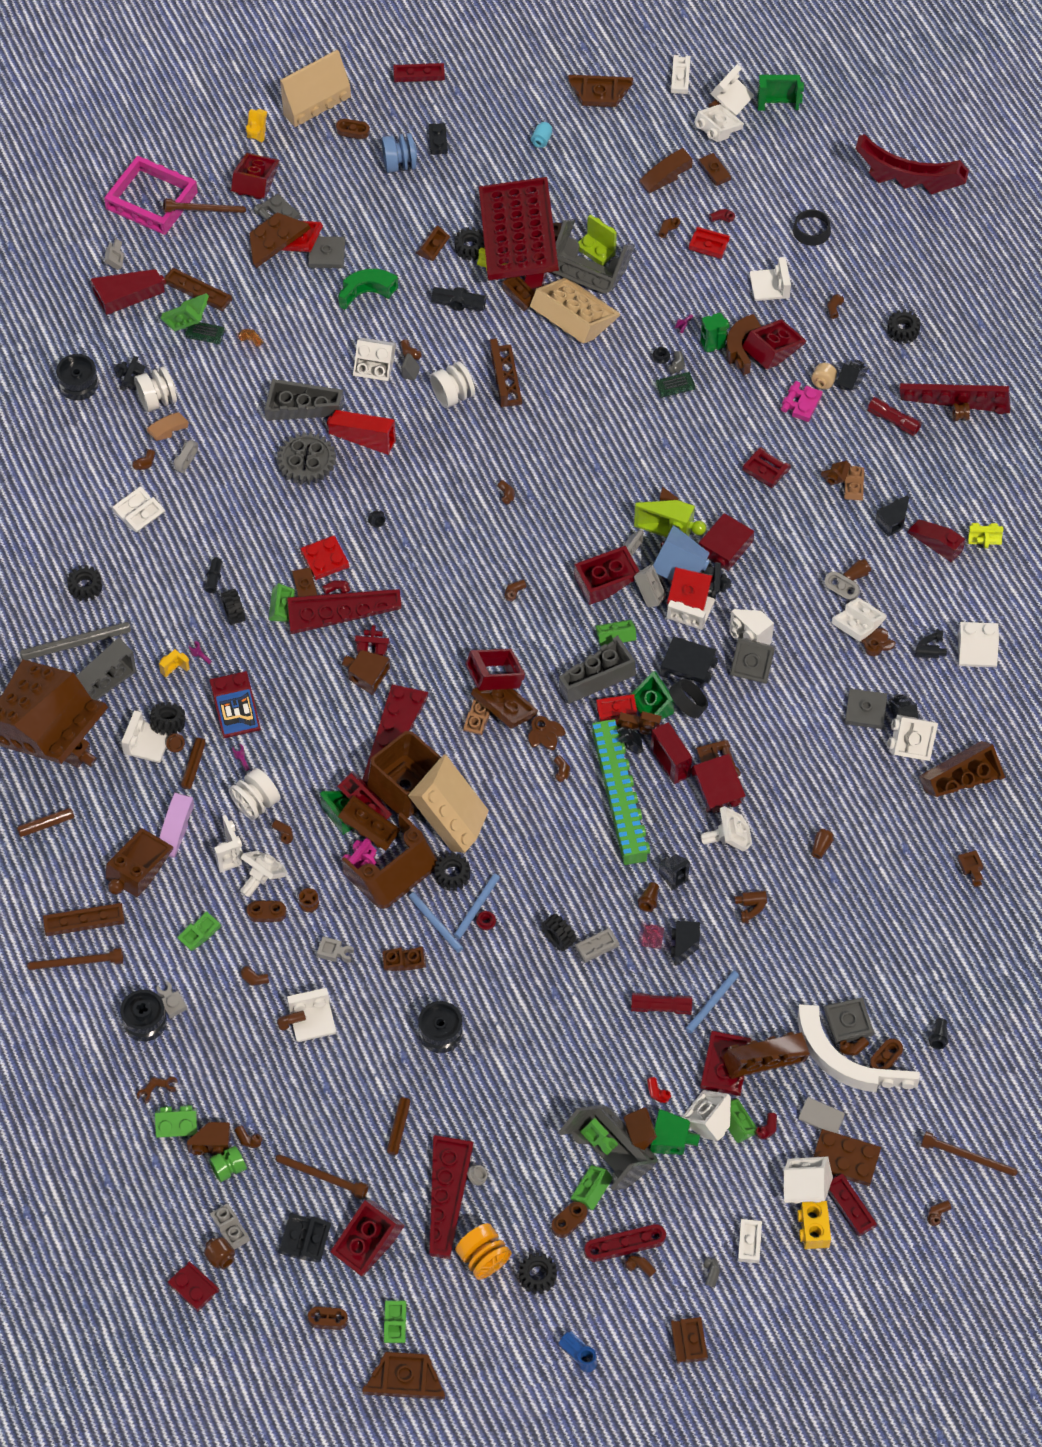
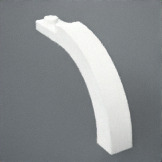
M799 1004V1032H802L812 1059L828 1075L845 1085L869 1092H877L878 1085H882L885 1088L897 1086L904 1089L918 1087L920 1072L869 1068L845 1058L826 1038L820 1022L819 1006Z

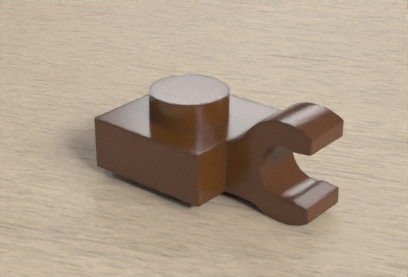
M977 851L958 855L957 860L963 874H970L974 887L981 886L983 877L980 871L983 870V864Z

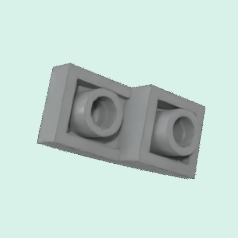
M228 1203L210 1213L221 1235L234 1249L250 1241L248 1234L239 1223L238 1217Z

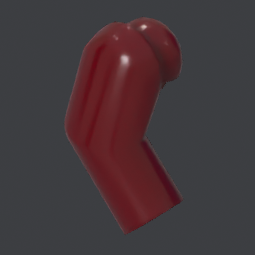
M334 580L322 586L325 595L337 589H340L341 593H347L351 588L348 585L349 583L343 580Z

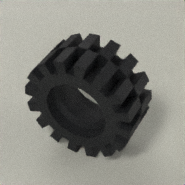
M466 227V231L461 229V233L457 232L454 240L456 254L458 253V256H462L464 260L468 258V261H471V258L477 260L479 249H485L483 232L481 233L480 229L475 231L474 227H472V230ZM466 242H475V243H477V244L474 245V246H466V245H464V243H466Z
M898 310L897 314L894 312L889 317L887 333L890 338L893 337L895 342L899 340L898 343L904 341L905 344H908L909 340L911 343L919 335L920 319L917 317V314L914 313L912 315L910 310L908 313H906V310H903L902 313ZM906 324L910 326V328L901 329L897 325Z
M85 565L83 569L82 566H78L79 570L74 568L73 573L70 572L67 578L71 596L73 595L75 599L78 597L79 601H82L83 598H85V601H88V598L93 600L95 599L94 595L98 597L103 587L98 570H94L92 566L89 569L88 565ZM82 580L92 581V584L87 587L78 586V583Z
M232 589L221 593L223 607L230 625L246 621L237 590Z
M162 702L161 706L156 704L152 708L150 727H152L153 731L155 730V733L161 732L163 736L165 733H168L169 736L171 733H177V731L179 733L182 732L185 726V710L181 706L177 707L176 703L171 705V702L165 705Z
M446 853L445 858L439 857V861H436L435 880L437 879V884H441L443 889L446 886L448 891L451 888L457 891L458 886L462 889L463 884L467 885L468 880H470V865L468 861L466 862V858H461L459 853L457 856H455V853H451V856ZM449 867H456L460 870V873L455 877H450L445 874V870Z
M553 913L541 923L542 932L545 933L544 936L559 951H565L576 942L574 930L558 914Z
M536 1253V1256L529 1254L528 1259L526 1257L523 1259V1263H520L519 1281L523 1288L526 1287V1291L530 1292L532 1290L533 1294H537V1291H540V1294H544V1290L548 1292L550 1287H554L557 1279V1268L550 1256L546 1258V1254L543 1253L542 1256H539V1253ZM541 1267L546 1271V1276L542 1280H534L530 1276L531 1269Z

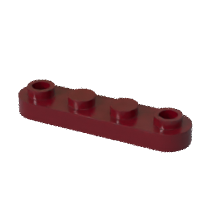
M653 1224L592 1239L586 1243L584 1254L589 1261L598 1262L659 1247L666 1240V1231L662 1226ZM657 1235L659 1238L655 1240L652 1236ZM597 1250L599 1253L592 1254L591 1251Z

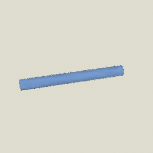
M495 873L492 875L454 933L455 938L461 939L500 879L499 875Z
M412 892L408 896L410 900L457 953L461 952L463 949L461 944L417 894Z
M733 971L685 1028L688 1033H693L739 977L736 971Z

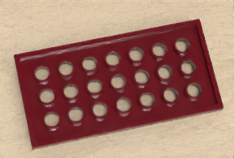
M542 177L479 186L488 281L559 271L548 178Z

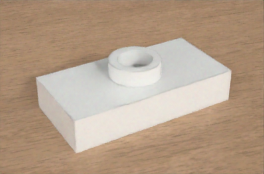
M741 1219L739 1262L759 1263L762 1221Z

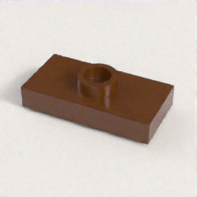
M714 153L699 159V165L715 186L731 180V175Z
M311 568L292 571L298 597L316 596L317 592Z

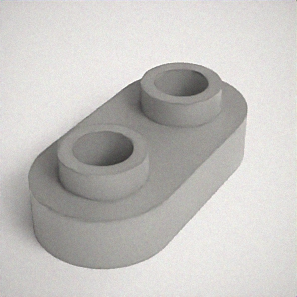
M189 440L184 443L182 452L179 456H176L173 462L176 471L184 473L198 451V442Z
M830 572L826 575L825 585L829 590L846 600H855L859 596L860 588L854 581L838 572ZM834 579H838V583L836 585L832 584V581ZM850 588L854 589L852 594H848Z

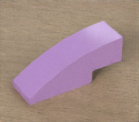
M178 793L173 795L159 837L173 846V850L169 857L175 858L188 827V819L194 807L193 797Z

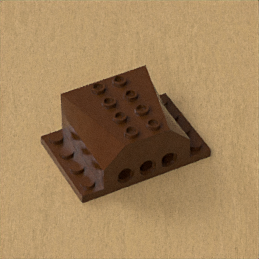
M22 659L0 697V746L62 764L108 709V706L105 702L92 699L73 672Z

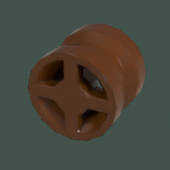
M953 403L952 416L954 422L960 419L969 421L970 408L968 403H963V405Z
M312 888L303 889L299 894V905L304 912L312 913L319 907L318 893Z

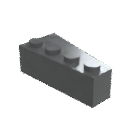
M272 379L264 409L266 420L332 416L335 410H343L344 393L341 389Z
M617 635L611 643L600 647V651L594 655L590 654L583 663L576 664L559 676L560 692L567 703L570 704L636 676L635 660Z
M118 637L76 676L92 699L98 700L137 672L133 651Z

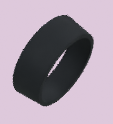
M815 209L802 211L796 217L793 225L794 237L800 243L809 246L823 244L829 239L831 234L828 216ZM815 217L823 220L828 227L819 235H808L798 228L797 222L803 218Z
M688 679L679 680L669 689L675 704L692 718H699L708 707V700L705 694L695 683ZM684 691L692 697L695 703L687 697Z

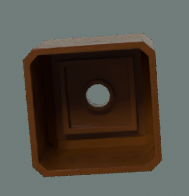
M405 731L371 757L367 787L397 814L402 813L409 818L419 809L408 795L438 762L441 756L414 732ZM407 784L410 788L403 789L400 785Z

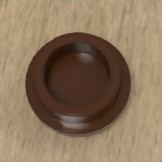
M173 733L167 737L166 747L169 751L176 753L184 748L185 740L182 735Z

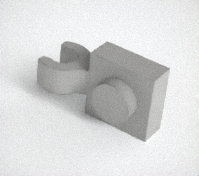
M115 238L114 244L110 242L106 248L104 262L119 270L123 266L124 253L120 251L122 241Z

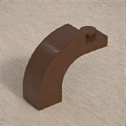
M754 314L738 320L731 327L727 336L726 357L728 363H735L737 369H740L743 375L750 373L751 361L742 346L750 331L761 327Z

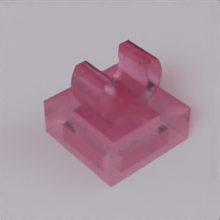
M645 925L642 946L661 949L664 928L658 927V925Z

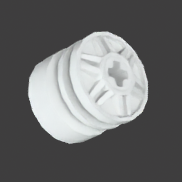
M459 361L447 366L446 371L440 369L430 375L434 394L444 408L457 404L459 402L458 398L464 401L467 397L470 398L475 395L472 378L466 367Z
M164 366L159 368V374L157 370H152L153 379H150L147 373L134 377L139 398L146 412L159 409V400H161L164 406L169 404L168 399L172 404L177 402L174 382Z
M254 768L245 775V782L239 780L236 785H232L229 788V794L235 805L251 820H255L259 814L265 812L264 806L270 808L280 800V794L274 783L258 768Z

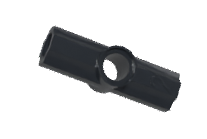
M434 287L431 302L449 305L456 311H462L464 308L484 311L486 295L468 293L462 287H456L453 290Z

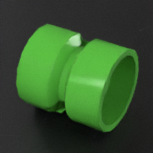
M236 1146L225 1150L224 1155L217 1154L209 1158L213 1172L220 1183L231 1178L232 1173L237 1175L247 1170L242 1155Z

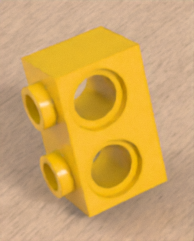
M827 1201L817 1203L802 1202L801 1210H797L798 1222H802L799 1237L800 1242H804V1249L830 1248L831 1233ZM815 1213L818 1217L811 1218L808 1214ZM816 1232L820 1236L814 1238L810 1235V1233Z

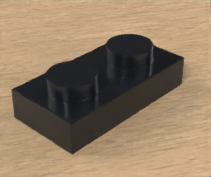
M446 123L429 124L431 155L448 154Z

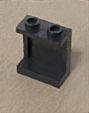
M673 636L661 665L660 676L668 678L669 673L699 682L700 688L704 689L705 684L710 683L712 668L715 669L718 663L716 649Z

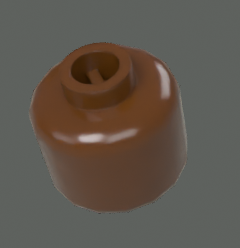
M223 1237L211 1238L206 1243L204 1256L214 1268L225 1269L234 1262L235 1249Z

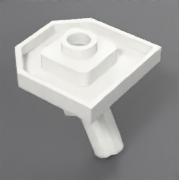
M725 806L720 808L722 824L718 826V830L702 833V843L705 845L721 841L722 844L727 843L741 851L747 850L752 844L749 825L741 814Z
M259 851L243 853L241 859L251 865L252 869L249 873L251 877L242 887L241 892L245 896L250 897L259 884L263 885L268 878L272 880L285 877L287 873L285 866L269 854Z

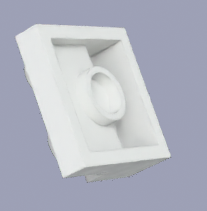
M722 104L698 111L694 121L698 129L705 131L707 136L716 142L728 139L730 133L741 130L744 125L742 121Z
M897 715V718L893 719L891 729L894 730L893 736L887 742V748L890 749L889 752L898 756L930 761L938 723Z

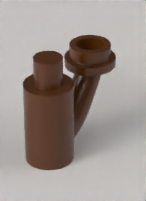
M766 891L744 892L742 896H734L735 904H742L743 906L756 905L750 912L747 909L740 912L742 923L749 924L750 919L763 911L767 904Z

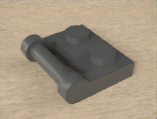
M279 194L254 207V212L257 215H261L265 220L272 217L267 210L273 215L278 212L297 220L300 219V214Z

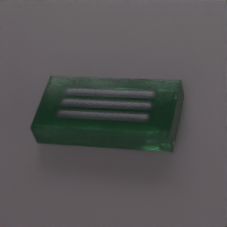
M199 322L198 324L188 326L186 338L220 345L225 333V327Z
M690 372L659 379L655 383L661 398L695 390V383Z

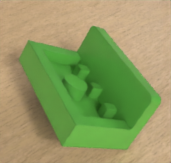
M192 1105L180 1106V1109L172 1110V1106L159 1107V1110L155 1112L156 1138L195 1135L198 1132L197 1108H192Z

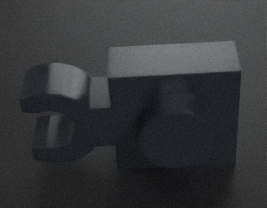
M626 727L617 729V732L622 736L618 739L621 743H625L627 749L636 754L644 752L640 734Z

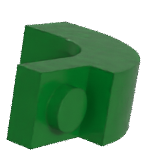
M364 269L349 275L343 280V289L338 295L339 307L346 310L358 295L366 292L378 293L389 299L398 289V276L381 269Z

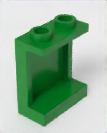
M759 75L758 111H765V103H795V110H799V104L803 102V94L801 92H804V82H801L800 75Z

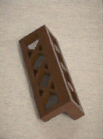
M497 338L490 339V353L501 407L522 405L511 344L498 346ZM508 351L509 355L503 358L500 356V352ZM505 364L511 367L508 373L503 370ZM508 378L514 381L511 387L505 383ZM513 393L517 396V399L508 400V395Z

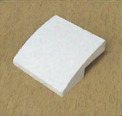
M141 486L112 507L113 512L136 533L165 512L155 498H151Z
M858 597L846 604L845 611L832 618V624L860 642L875 631L886 619L887 615Z

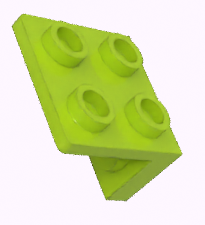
M590 214L587 217V234L578 242L580 246L579 251L594 262L604 266L616 255L617 232L612 227L604 224L599 218H595Z

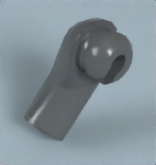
M681 351L674 353L675 361L672 365L668 366L671 374L679 373L685 368V361Z
M707 1257L704 1267L710 1270L705 1285L715 1288L720 1274L718 1260Z

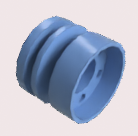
M406 133V141H404L403 134H399V142L397 143L393 135L381 137L383 159L387 173L397 172L399 163H402L404 170H408L407 162L410 163L411 169H416L417 150L411 133Z

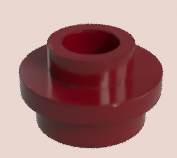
M483 911L477 916L476 924L482 930H490L496 924V917L489 911ZM484 920L490 921L489 923H483Z

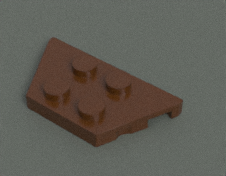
M568 75V82L582 106L617 107L633 85V77Z
M277 212L251 231L249 235L254 266L258 268L311 229L309 224Z
M385 1352L380 1360V1364L374 1369L370 1380L362 1389L363 1395L445 1400V1392L440 1385L439 1378L428 1354Z

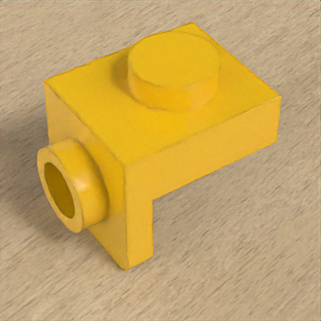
M174 649L169 655L164 656L160 660V673L167 677L178 666L188 671L190 669L188 657Z

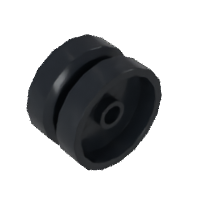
M72 354L60 360L57 365L56 374L61 393L71 400H84L94 395L99 383L94 361L83 354Z
M137 990L126 996L121 1003L120 1014L125 1032L130 1038L147 1042L156 1039L165 1030L167 1024L166 1011L163 1000L157 993L151 990Z
M435 1001L426 1005L421 1010L418 1017V1026L422 1045L435 1053H447L454 1050L460 1044L463 1037L462 1015L459 1009L452 1003Z

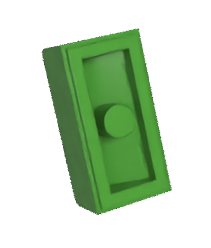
M279 583L272 589L268 620L289 622L287 598L294 597L295 589Z
M632 620L595 626L600 646L608 645L617 635L623 643L637 639L636 628Z
M739 1099L731 1100L730 1127L728 1130L735 1141L739 1143L755 1135L757 1127Z
M591 1165L571 1196V1200L581 1202L587 1209L594 1210L613 1179L607 1169Z

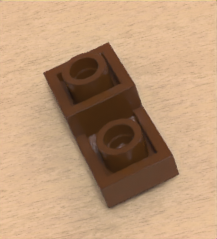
M423 946L403 950L400 947L382 951L385 971L427 968Z

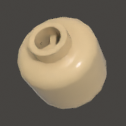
M820 363L816 366L811 376L812 382L819 389H829L833 386L837 377V371L829 363Z

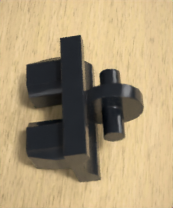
M133 356L129 367L126 366L127 363L124 361L114 366L117 378L121 379L122 376H125L120 390L125 391L127 387L136 391L134 377L131 375L132 373L135 375L143 374L146 367L137 362L139 357Z
M716 562L714 567L707 566L705 571L702 570L703 574L712 576L708 593L711 598L716 600V594L719 591L726 592V589L731 587V579L727 578L726 574H721V563Z

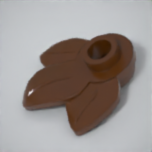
M877 628L860 641L864 644L866 653L870 656H878L882 651L892 650L896 645L895 641L888 639V631L884 628Z
M537 716L531 722L532 730L528 735V741L532 748L537 747L541 743L547 749L554 751L557 746V737L564 736L566 733L560 723L549 721L544 716ZM538 722H542L544 727H539Z

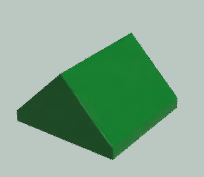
M653 671L632 694H634L636 707L641 714L642 712L659 715L662 720L674 714L675 702L656 671Z
M322 791L320 793L321 808L341 834L344 835L354 829L338 817L350 799L342 791Z

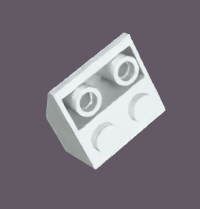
M367 338L358 339L353 376L389 381L394 363L396 343Z
M739 609L731 611L729 632L734 639L744 638L768 645L772 643L774 622L762 611Z
M829 1158L788 1159L784 1168V1202L797 1204L801 1202L817 1203L825 1201L833 1179Z

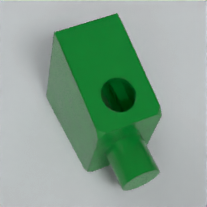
M659 1109L654 1129L657 1137L651 1143L650 1151L657 1154L683 1155L686 1144L698 1147L700 1134L689 1132V1120Z

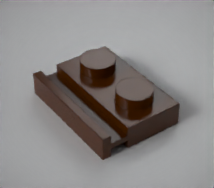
M702 1318L680 1319V1321L672 1320L670 1324L677 1364H680V1362L689 1363L708 1360Z

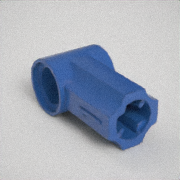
M572 1331L567 1332L561 1338L558 1345L579 1365L583 1372L594 1371L597 1367L595 1350L588 1347ZM585 1357L592 1358L590 1362L582 1361Z

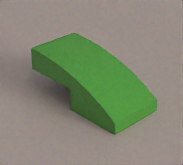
M206 911L194 925L190 923L177 938L193 951L208 940L222 925Z
M385 1301L384 1343H405L406 1301Z

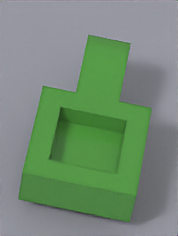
M595 1118L581 1131L582 1135L594 1147L598 1144L606 1155L618 1145L615 1139L606 1137L609 1132Z

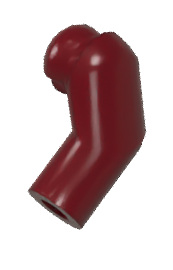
M721 209L708 215L711 222L719 219L732 222L735 219V213L727 209Z
M768 1113L767 1124L761 1126V1128L757 1127L756 1135L758 1138L767 1139L776 1133V1113Z

